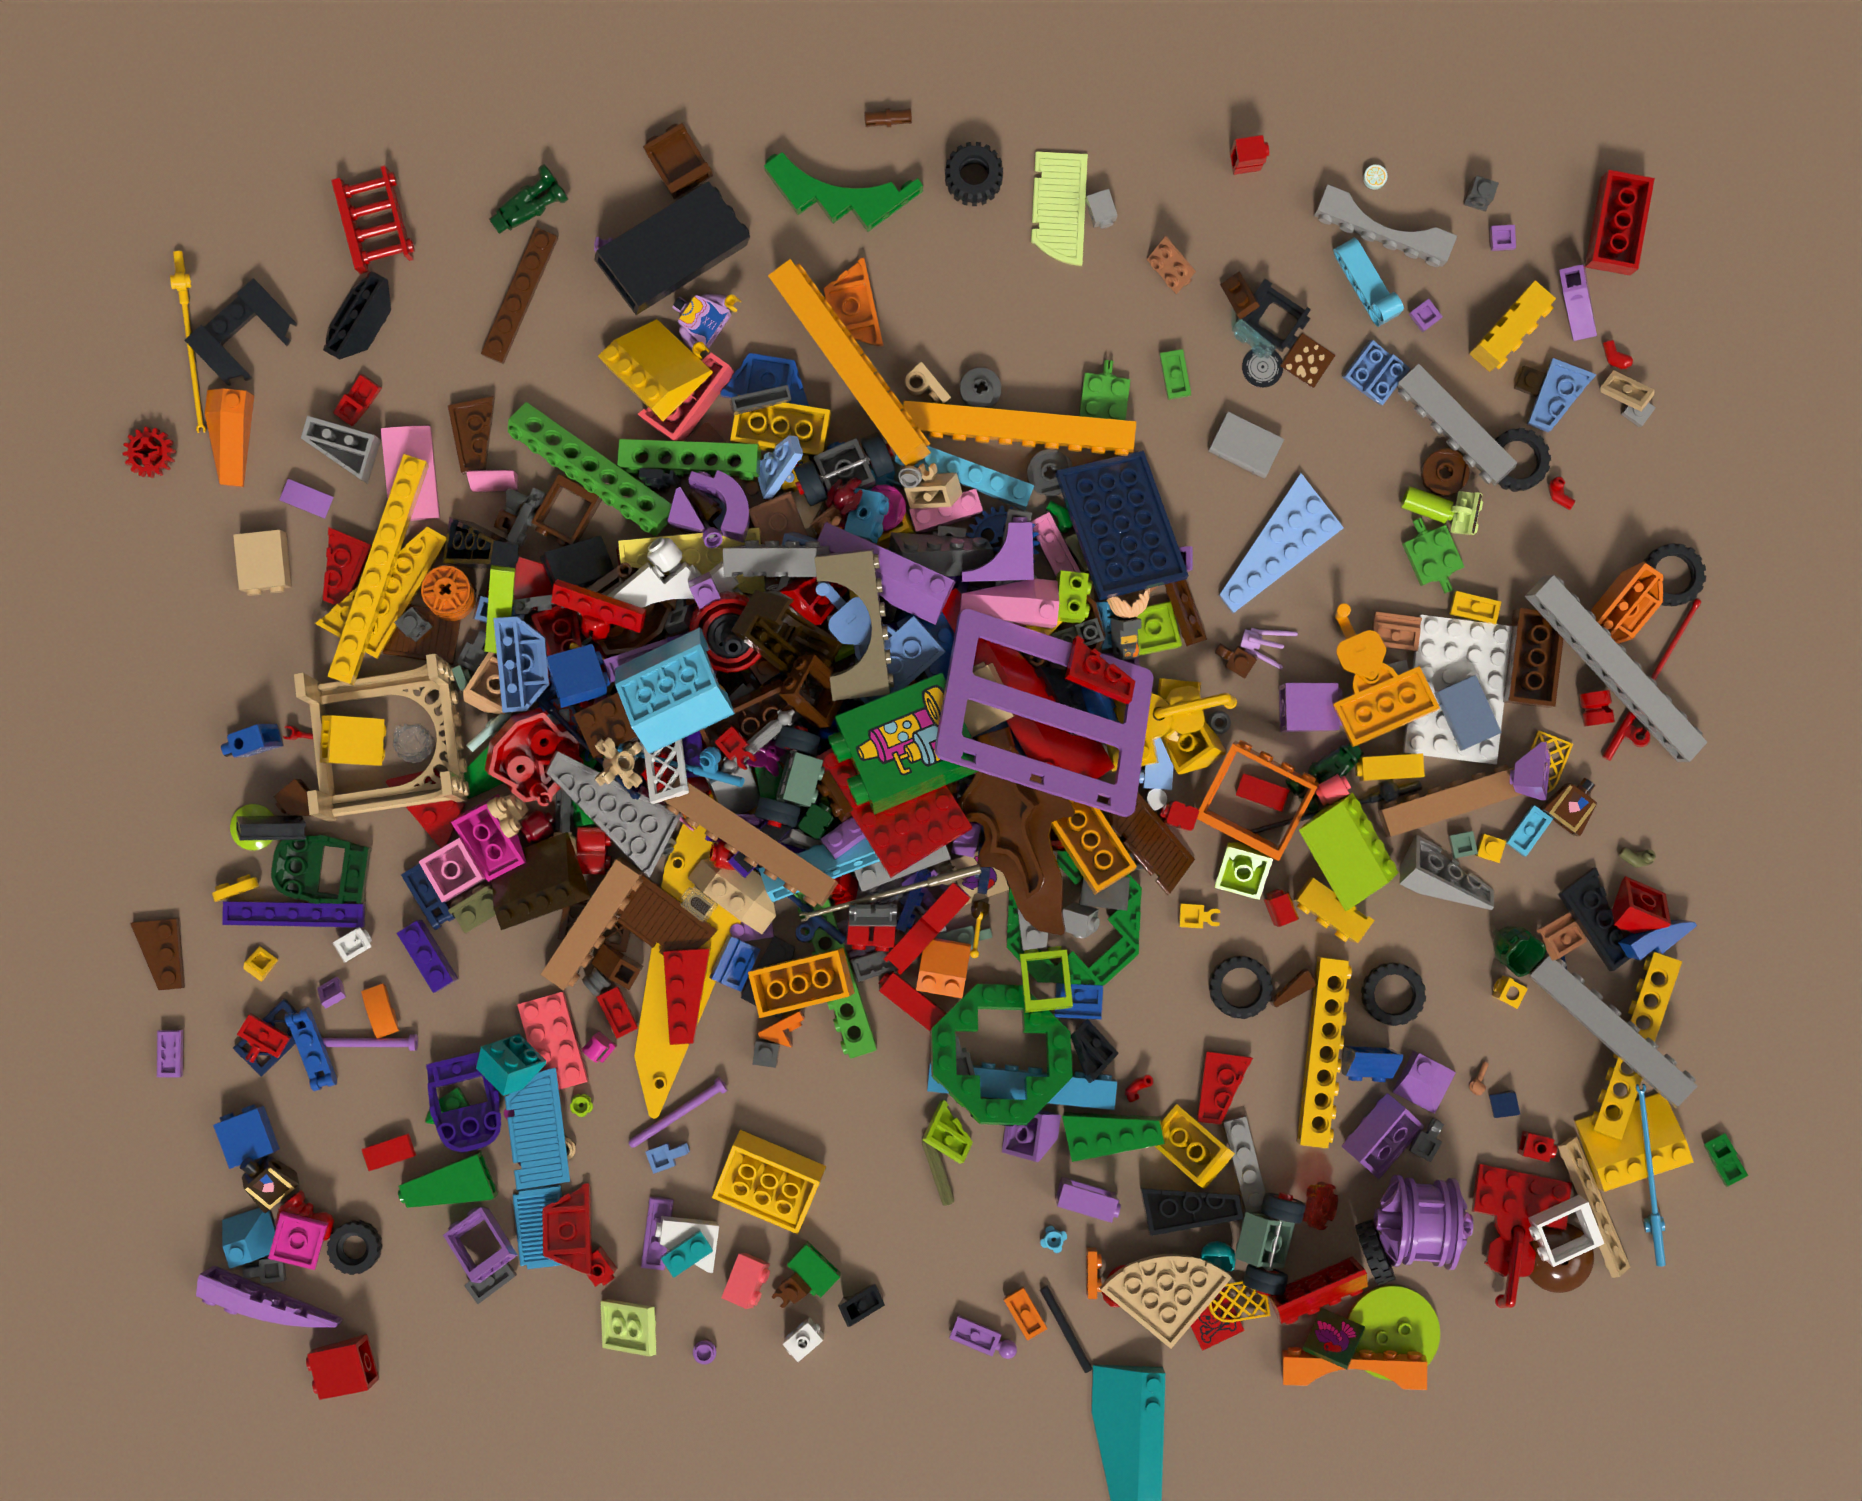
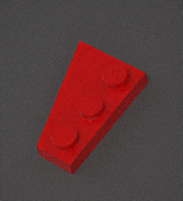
M1077 635L1073 639L1065 679L1128 705L1132 701L1136 681L1114 663L1109 664L1100 657V652L1095 648L1091 650L1083 643L1084 640Z
M1211 1051L1205 1052L1197 1114L1198 1122L1222 1124L1253 1057Z

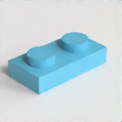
M1532 805L1509 836L1506 844L1526 857L1553 818L1535 805Z

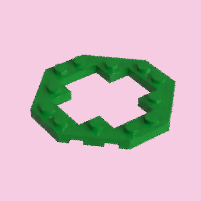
M1058 851L1057 863L1059 868L1076 885L1083 879L1082 874L1067 851ZM1130 874L1126 875V877H1130L1127 911L1116 910L1107 918L1122 937L1089 967L1071 951L1068 954L1071 984L1105 986L1139 954L1142 888ZM1009 886L1007 949L1020 962V954H1024V950L1021 944L1017 906ZM1049 959L1027 961V970L1037 982L1064 984L1062 961L1056 966Z
M976 984L930 1030L931 1077L938 1084L940 1083L960 1106H964L979 1124L1027 1125L1073 1077L1070 1031L1049 1010L1025 1013L1023 985ZM1030 993L1031 1000H1038ZM978 1009L1022 1010L1023 1033H1046L1047 1077H1025V1100L981 1099L980 1075L956 1074L955 1031L977 1032Z

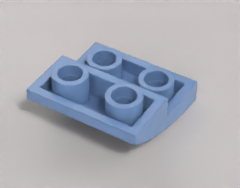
M1370 340L1342 378L1379 405H1383L1410 368L1394 354H1389L1374 340Z

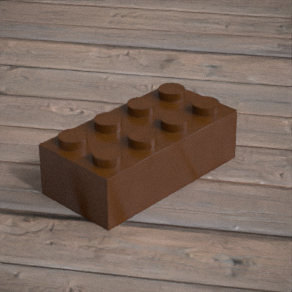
M1515 609L1512 616V633L1503 702L1543 708L1555 707L1564 639L1537 610Z
M619 693L574 714L593 758L604 757L595 747V744L600 739L605 741L610 737L617 750L628 743L639 740L631 727Z

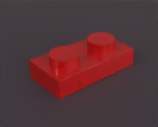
M619 986L596 997L617 1039L639 1028Z

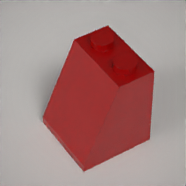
M519 557L515 568L514 600L552 595L553 589L543 564ZM489 584L485 595L487 598L489 597ZM534 607L531 610L535 612H542L538 611V607Z
M367 1334L312 1349L307 1354L306 1365L308 1370L312 1371L314 1379L312 1387L314 1393L318 1394L319 1400L369 1390L379 1380Z

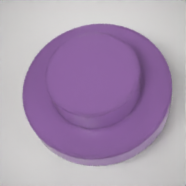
M702 1340L694 1346L693 1357L698 1363L709 1364L716 1357V1347L712 1342Z

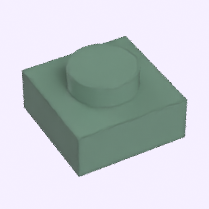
M459 665L452 668V672L459 689L464 691L473 676L469 669Z
M1473 831L1448 836L1454 859L1478 854Z

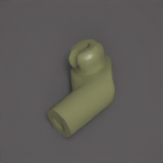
M1623 847L1618 854L1620 858L1635 868L1648 866L1656 858L1655 852L1650 849L1634 853L1627 847Z

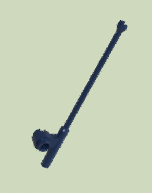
M549 676L550 685L536 701L548 714H552L591 754L586 741L556 711V707L550 702L553 696L557 694L552 678ZM602 757L595 758L603 766L604 759ZM619 775L615 776V779L630 794L632 799L638 800L640 798L638 792L632 788L627 789L624 786Z
M757 865L754 869L760 873L759 868L762 867ZM795 895L788 896L790 900L801 908L802 912L815 911ZM821 915L810 917L796 928V938L803 943L810 942L819 927L841 945L847 939L845 935ZM801 929L809 931V934L802 935Z

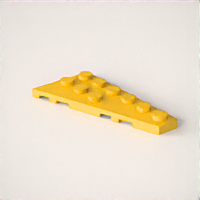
M426 527L400 551L366 649V653L376 659L381 655L397 627L394 622L407 611L420 589L426 574L430 572L446 545L445 536ZM358 587L315 624L341 638Z

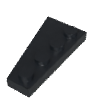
M1592 868L1559 892L1558 896L1609 972H1611L1631 958L1627 957L1618 943L1624 939L1621 930L1614 925L1612 909H1610L1606 900L1604 886L1601 887L1598 879L1597 868Z

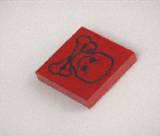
M1218 1293L1214 1300L1218 1302L1222 1295ZM1224 1298L1220 1305L1227 1309L1231 1302ZM1208 1306L1191 1325L1202 1351L1245 1331L1240 1321L1232 1323L1221 1322L1215 1319ZM1218 1307L1214 1313L1221 1318L1224 1311ZM1232 1307L1229 1312L1236 1316L1237 1313L1234 1307ZM1227 1314L1224 1319L1230 1320L1233 1318Z

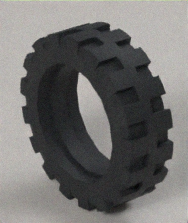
M1525 428L1510 429L1494 439L1502 448L1512 441L1524 442L1533 449L1536 455L1537 465L1534 472L1524 479H1515L1506 475L1498 483L1502 489H1509L1512 492L1528 490L1541 482L1549 471V462L1551 461V455L1548 453V450H1550L1548 444L1545 445L1543 437L1537 436L1535 431H1528Z
M1671 543L1651 551L1648 557L1643 560V562L1656 569L1661 559L1667 556H1676L1686 562L1690 569L1691 580L1689 586L1679 594H1669L1663 591L1662 606L1672 607L1686 604L1695 599L1697 594L1704 588L1702 585L1703 582H1706V575H1704L1706 566L1701 562L1703 559L1700 555L1694 553L1695 550L1693 548H1687L1684 544Z
M1246 956L1227 958L1215 967L1214 972L1210 976V997L1221 1012L1232 1018L1247 1019L1254 1017L1260 1011H1263L1271 1000V992L1273 991L1272 979L1267 969L1255 959ZM1235 968L1249 969L1259 980L1260 991L1258 997L1247 1006L1237 1007L1231 1005L1222 994L1221 984L1223 978L1229 971Z
M1393 962L1381 964L1379 967L1373 968L1363 981L1364 985L1361 988L1362 1003L1368 1014L1383 1024L1391 1026L1405 1025L1409 1021L1416 1019L1418 1013L1424 1008L1423 1004L1426 1002L1425 985L1422 983L1420 975L1406 965ZM1396 974L1409 982L1412 987L1413 996L1411 1003L1405 1010L1400 1013L1391 1014L1379 1008L1375 1001L1374 992L1376 985L1382 978L1387 975Z
M1373 1219L1356 1224L1355 1229L1360 1245L1377 1285L1395 1280L1393 1268L1379 1239L1380 1234L1374 1228Z

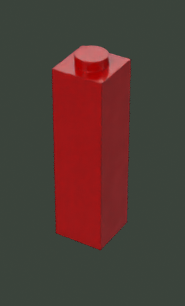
M894 971L891 975L886 973L878 983L881 986L879 989L880 993L929 1031L947 1014L921 992L916 991V988Z

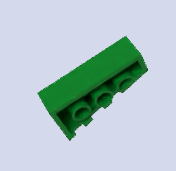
M1064 1112L1062 1115L1072 1162L1165 1144L1162 1122L1158 1116H1125Z

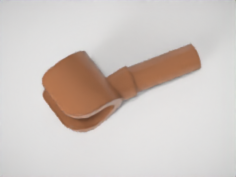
M1483 1062L1479 1074L1469 1084L1470 1091L1475 1095H1482L1486 1090V1086L1481 1083L1489 1065L1486 1062Z

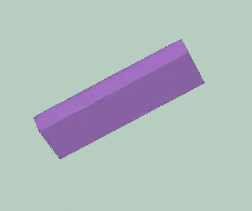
M650 1197L641 1268L665 1270V1264L660 1256L665 1254L668 1248L661 1245L658 1237H655V1227L657 1222L660 1223L661 1216L672 1217L674 1199Z

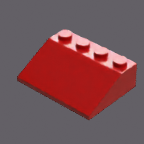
M1352 1256L1287 1284L1284 1295L1270 1294L1268 1297L1280 1323L1291 1324L1299 1319L1298 1317L1303 1314L1312 1315L1320 1311V1307L1329 1304V1306L1340 1303L1342 1301L1341 1298L1347 1295L1356 1296L1361 1294L1363 1289L1368 1287L1367 1272Z

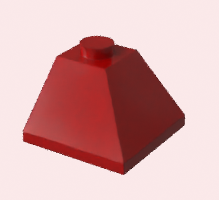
M1625 876L1622 879L1612 908L1614 925L1621 930H1627L1634 934L1669 927L1671 920L1666 893Z

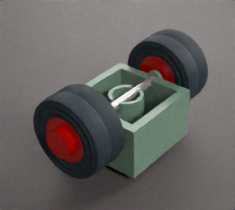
M782 726L781 731L776 737L775 745L790 751L791 754L787 755L775 800L760 797L755 811L757 818L768 821L767 825L781 828V825L796 827L800 814L799 807H810L811 803H815L818 796V790L815 789L817 781H821L825 767L822 766L823 760L810 757L817 754L820 743L819 736L809 733L808 729L804 727L794 726V728Z
M1279 1192V1194L1265 1193L1261 1213H1245L1240 1238L1236 1245L1235 1259L1248 1263L1243 1284L1256 1290V1293L1266 1296L1270 1294L1284 1295L1288 1275L1273 1268H1284L1295 1223L1302 1222L1306 1204L1294 1199L1293 1195Z

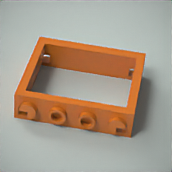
M1234 741L1199 808L1197 819L1279 861L1319 783L1315 782L1316 778L1304 772L1302 775L1294 771L1295 767L1286 762L1280 764L1274 761V757L1267 752L1261 751L1258 753L1252 750L1253 746L1245 741ZM1237 752L1309 788L1279 846L1208 810Z

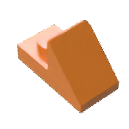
M799 1010L759 1031L758 1035L760 1038L791 1048L793 1045L785 1029L788 1028L791 1032L802 1026L801 1021L805 1017L802 1011Z

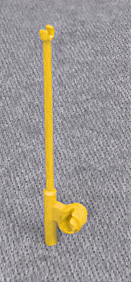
M174 251L175 275H170L172 289H177L187 338L191 334L187 289L191 288L190 274H185L183 252ZM187 344L198 423L196 431L200 433L199 428L202 427L205 433L206 427L202 420L194 350Z

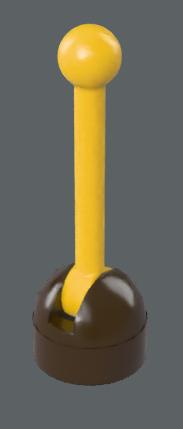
M974 901L971 903V914L976 919L973 949L970 951L972 958L979 956L977 948L981 920L988 916L990 904L986 902Z

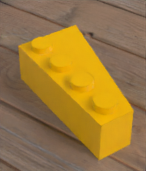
M1535 280L1481 339L1469 355L1489 372L1495 367L1499 370L1508 360L1506 356L1511 350L1515 352L1523 343L1521 339L1526 333L1530 335L1539 324L1536 321L1541 316L1545 318L1554 307L1551 304L1556 298Z

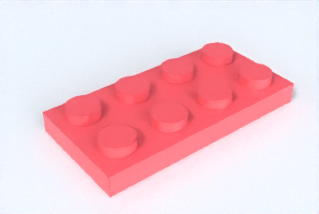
M564 991L517 1004L527 1042L546 1060V1065L539 1072L556 1068L559 1090L588 1082Z

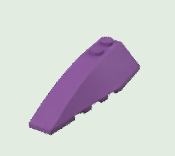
M825 523L817 540L820 542V546H829V554L873 549L874 554L879 555L880 568L876 569L877 578L882 579L883 592H880L879 595L893 606L934 625L937 624L956 581L834 525Z
M212 1266L199 1274L196 1296L202 1298V1302L205 1304L224 1307V1311L236 1315L238 1313L262 1321L301 1327H337L343 1320L342 1317L217 1266Z

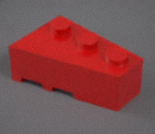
M800 577L780 589L779 592L794 599L789 606L814 625H821L835 606L826 596H820L816 593V586L819 582L817 577ZM829 582L841 597L849 589L841 584Z

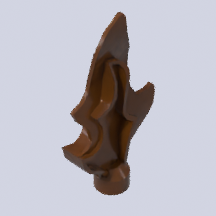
M1009 727L973 738L975 741L1019 754L1014 747L1015 744ZM976 772L975 778L961 797L958 805L969 822H978L984 827L986 840L978 855V864H980V867H994L1004 874L1017 907L1027 922L1038 931L1063 935L1066 930L1062 912L1063 880L1052 850L1049 834L1052 822L1063 817H1074L1075 810L1070 800L983 772ZM1031 774L1030 780L1041 783L1042 777Z

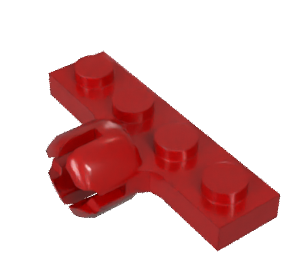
M559 579L553 585L551 603L579 612L582 615L581 631L586 638H589L590 630L593 631L592 640L606 638L610 630V624H615L638 633L643 629L646 613L644 608Z

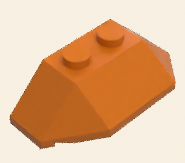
M1641 562L1621 572L1594 605L1591 612L1595 615V620L1600 626L1609 630L1611 633L1610 637L1616 643L1633 639L1663 603V574L1646 562Z

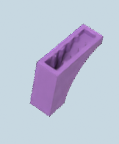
M1013 517V522H1008L1006 539L1000 551L986 564L975 569L962 571V582L1034 580L1032 521H1027V517Z

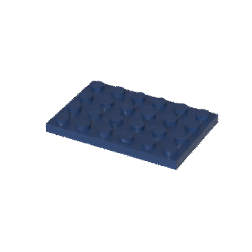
M1144 451L1057 470L1055 475L1099 600L1188 578L1186 566Z

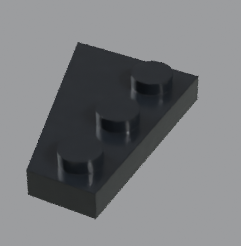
M1039 666L1035 670L1038 678L1042 677L1047 685L1045 691L1048 696H1053L1057 703L1087 712L1080 685L1065 679L1067 670Z
M774 936L757 968L793 960L795 946ZM749 981L741 998L756 1006ZM783 1013L775 1014L773 1016L782 1020Z

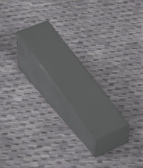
M788 385L731 397L730 405L734 416L791 401V395Z

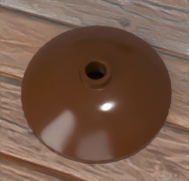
M1567 1223L1566 1230L1542 1227L1550 1250L1584 1235L1579 1228ZM1537 1240L1529 1242L1536 1252L1534 1270L1529 1277L1542 1289L1554 1293L1569 1292L1581 1286L1589 1277L1594 1264L1593 1249L1566 1261L1564 1264L1552 1267L1547 1261L1541 1260L1537 1252V1248H1539Z

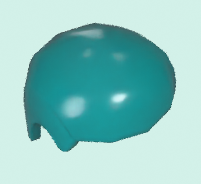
M1209 1242L1202 1248L1201 1259L1219 1266L1226 1272L1235 1269V1251L1225 1242Z

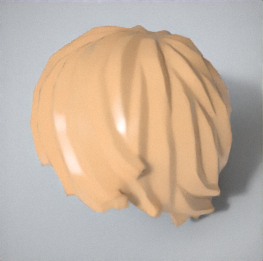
M1150 588L1111 597L1106 601L1116 616L1124 619L1136 618L1147 607Z

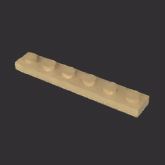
M1577 1137L1568 1138L1558 1146L1560 1156L1565 1162L1569 1178L1573 1182L1577 1194L1589 1202L1604 1244L1598 1247L1605 1260V1266L1612 1278L1620 1277L1631 1267Z

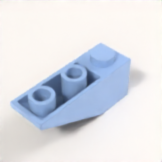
M1160 737L1154 740L1159 763L1145 765L1140 771L1139 783H1142V789L1172 790L1173 764Z

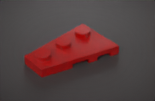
M328 527L329 542L326 551L327 567L324 576L323 600L337 605L356 588L372 545Z

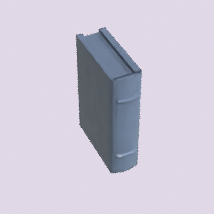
M1476 675L1434 693L1460 751L1502 733Z

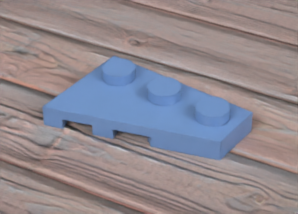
M1552 358L1527 425L1550 432L1597 374Z

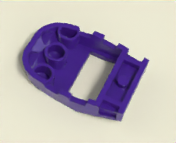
M480 1052L426 1064L431 1117L443 1144L457 1152H468L486 1147L500 1133L501 1113L499 1110L498 1090L476 1069ZM478 1077L483 1078L488 1102L441 1113L436 1087Z

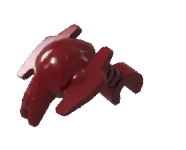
M857 477L852 478L845 485H842L843 481L839 479L827 493L828 500L826 505L830 507L834 502L835 508L840 512L841 520L839 526L843 530L845 529L849 511L856 510L863 494L862 490H859L856 494L854 492L862 483V480Z

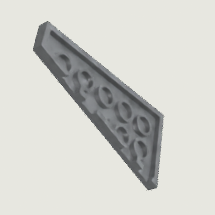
M555 751L545 773L650 878L681 814L675 815L660 803H650V799L640 794L638 800L632 799L630 794L615 780L610 784L605 782L600 786L595 780L599 772Z

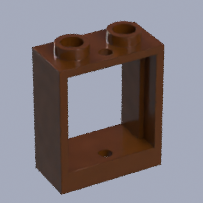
M558 474L531 523L537 526L535 531L547 537L550 533L557 537L555 542L562 546L577 543L585 532L602 499L598 495L588 492L582 486ZM563 488L590 503L571 538L543 523Z
M802 655L794 661L793 668L784 680L779 695L814 728L831 727L844 699L832 701L830 675L833 672L816 655ZM808 673L826 688L816 709L798 693Z

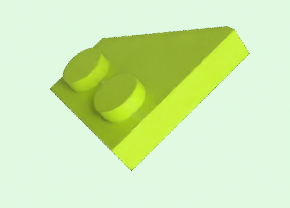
M942 1100L939 1102L922 1140L961 1164L964 1163L973 1141L962 1129V1124L958 1118H954L947 1108L949 1106L947 1101Z

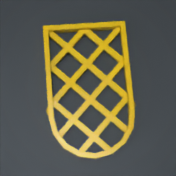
M1537 730L1530 751L1536 747L1535 744L1538 737L1541 742H1545L1542 736L1544 735L1552 738L1546 741L1547 744L1554 741L1557 748L1550 752V755L1559 752L1562 759L1555 763L1552 757L1550 759V768L1553 767L1556 775L1549 777V789L1547 790V793H1549L1560 780L1573 744ZM1557 741L1567 745L1560 748ZM1568 748L1564 757L1561 750ZM1562 763L1558 772L1555 765ZM1556 778L1554 784L1551 785L1550 780Z
M1243 1281L1227 1283L1224 1286H1228L1225 1292H1219L1222 1295L1219 1301L1216 1302L1213 1299L1208 1305L1211 1314L1221 1322L1234 1323L1236 1321L1271 1316L1268 1296L1259 1294L1262 1299L1257 1304L1251 1300L1256 1290L1252 1289L1253 1292L1248 1297L1242 1293L1246 1288L1245 1285L1240 1290L1233 1286L1243 1284ZM1231 1288L1237 1292L1234 1299L1227 1295ZM1240 1295L1246 1299L1243 1306L1236 1303ZM1224 1298L1231 1302L1227 1309L1220 1305ZM1264 1300H1265L1266 1310H1264L1262 1307H1260V1306L1262 1305V1303L1264 1302ZM1249 1302L1256 1307L1252 1314L1245 1310ZM1233 1305L1240 1309L1236 1316L1229 1312ZM1218 1307L1224 1311L1221 1318L1214 1313ZM1258 1309L1264 1313L1261 1315H1255ZM1242 1312L1246 1313L1249 1316L1239 1318ZM1228 1314L1233 1319L1225 1320L1224 1318Z

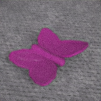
M772 738L758 750L759 752L754 754L757 758L755 762L749 758L746 763L753 767L765 766L773 776H778L779 771L776 761H780L779 757L783 756L787 750L777 747Z

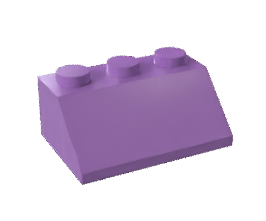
M1387 1093L1377 1102L1369 1115L1362 1119L1361 1124L1346 1138L1341 1147L1380 1179L1416 1137L1418 1131L1424 1128V1125Z

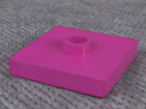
M282 1211L268 1259L315 1270L328 1223Z

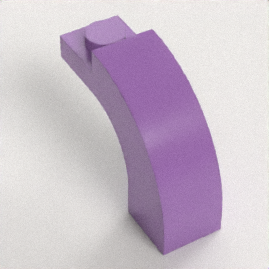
M717 470L714 478L705 472L700 471L696 473L692 471L689 477L690 488L698 489L701 492L717 497L724 503L727 509L721 525V535L744 543L749 529L750 517L748 501L740 485L729 475Z

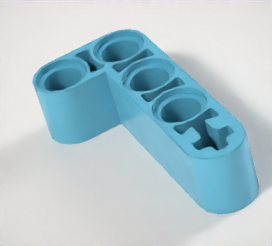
M1355 237L1333 249L1336 260L1377 327L1402 313L1404 306L1401 299L1395 292L1391 294L1388 292L1366 252Z

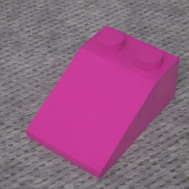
M499 794L463 812L451 822L488 882L526 862L518 834L510 838L506 837L500 828L499 819L493 817L488 810L487 802L495 797L500 798Z

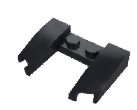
M254 278L236 293L238 297L207 325L203 327L201 324L184 340L228 386H231L229 380L231 378L243 375L245 381L252 379L248 372L222 346L252 318L257 315L286 346L291 342L289 338L285 337L290 324L295 327L297 326V323Z

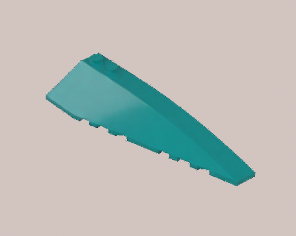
M1093 1364L1091 1412L1111 1501H1162L1166 1378L1163 1367Z

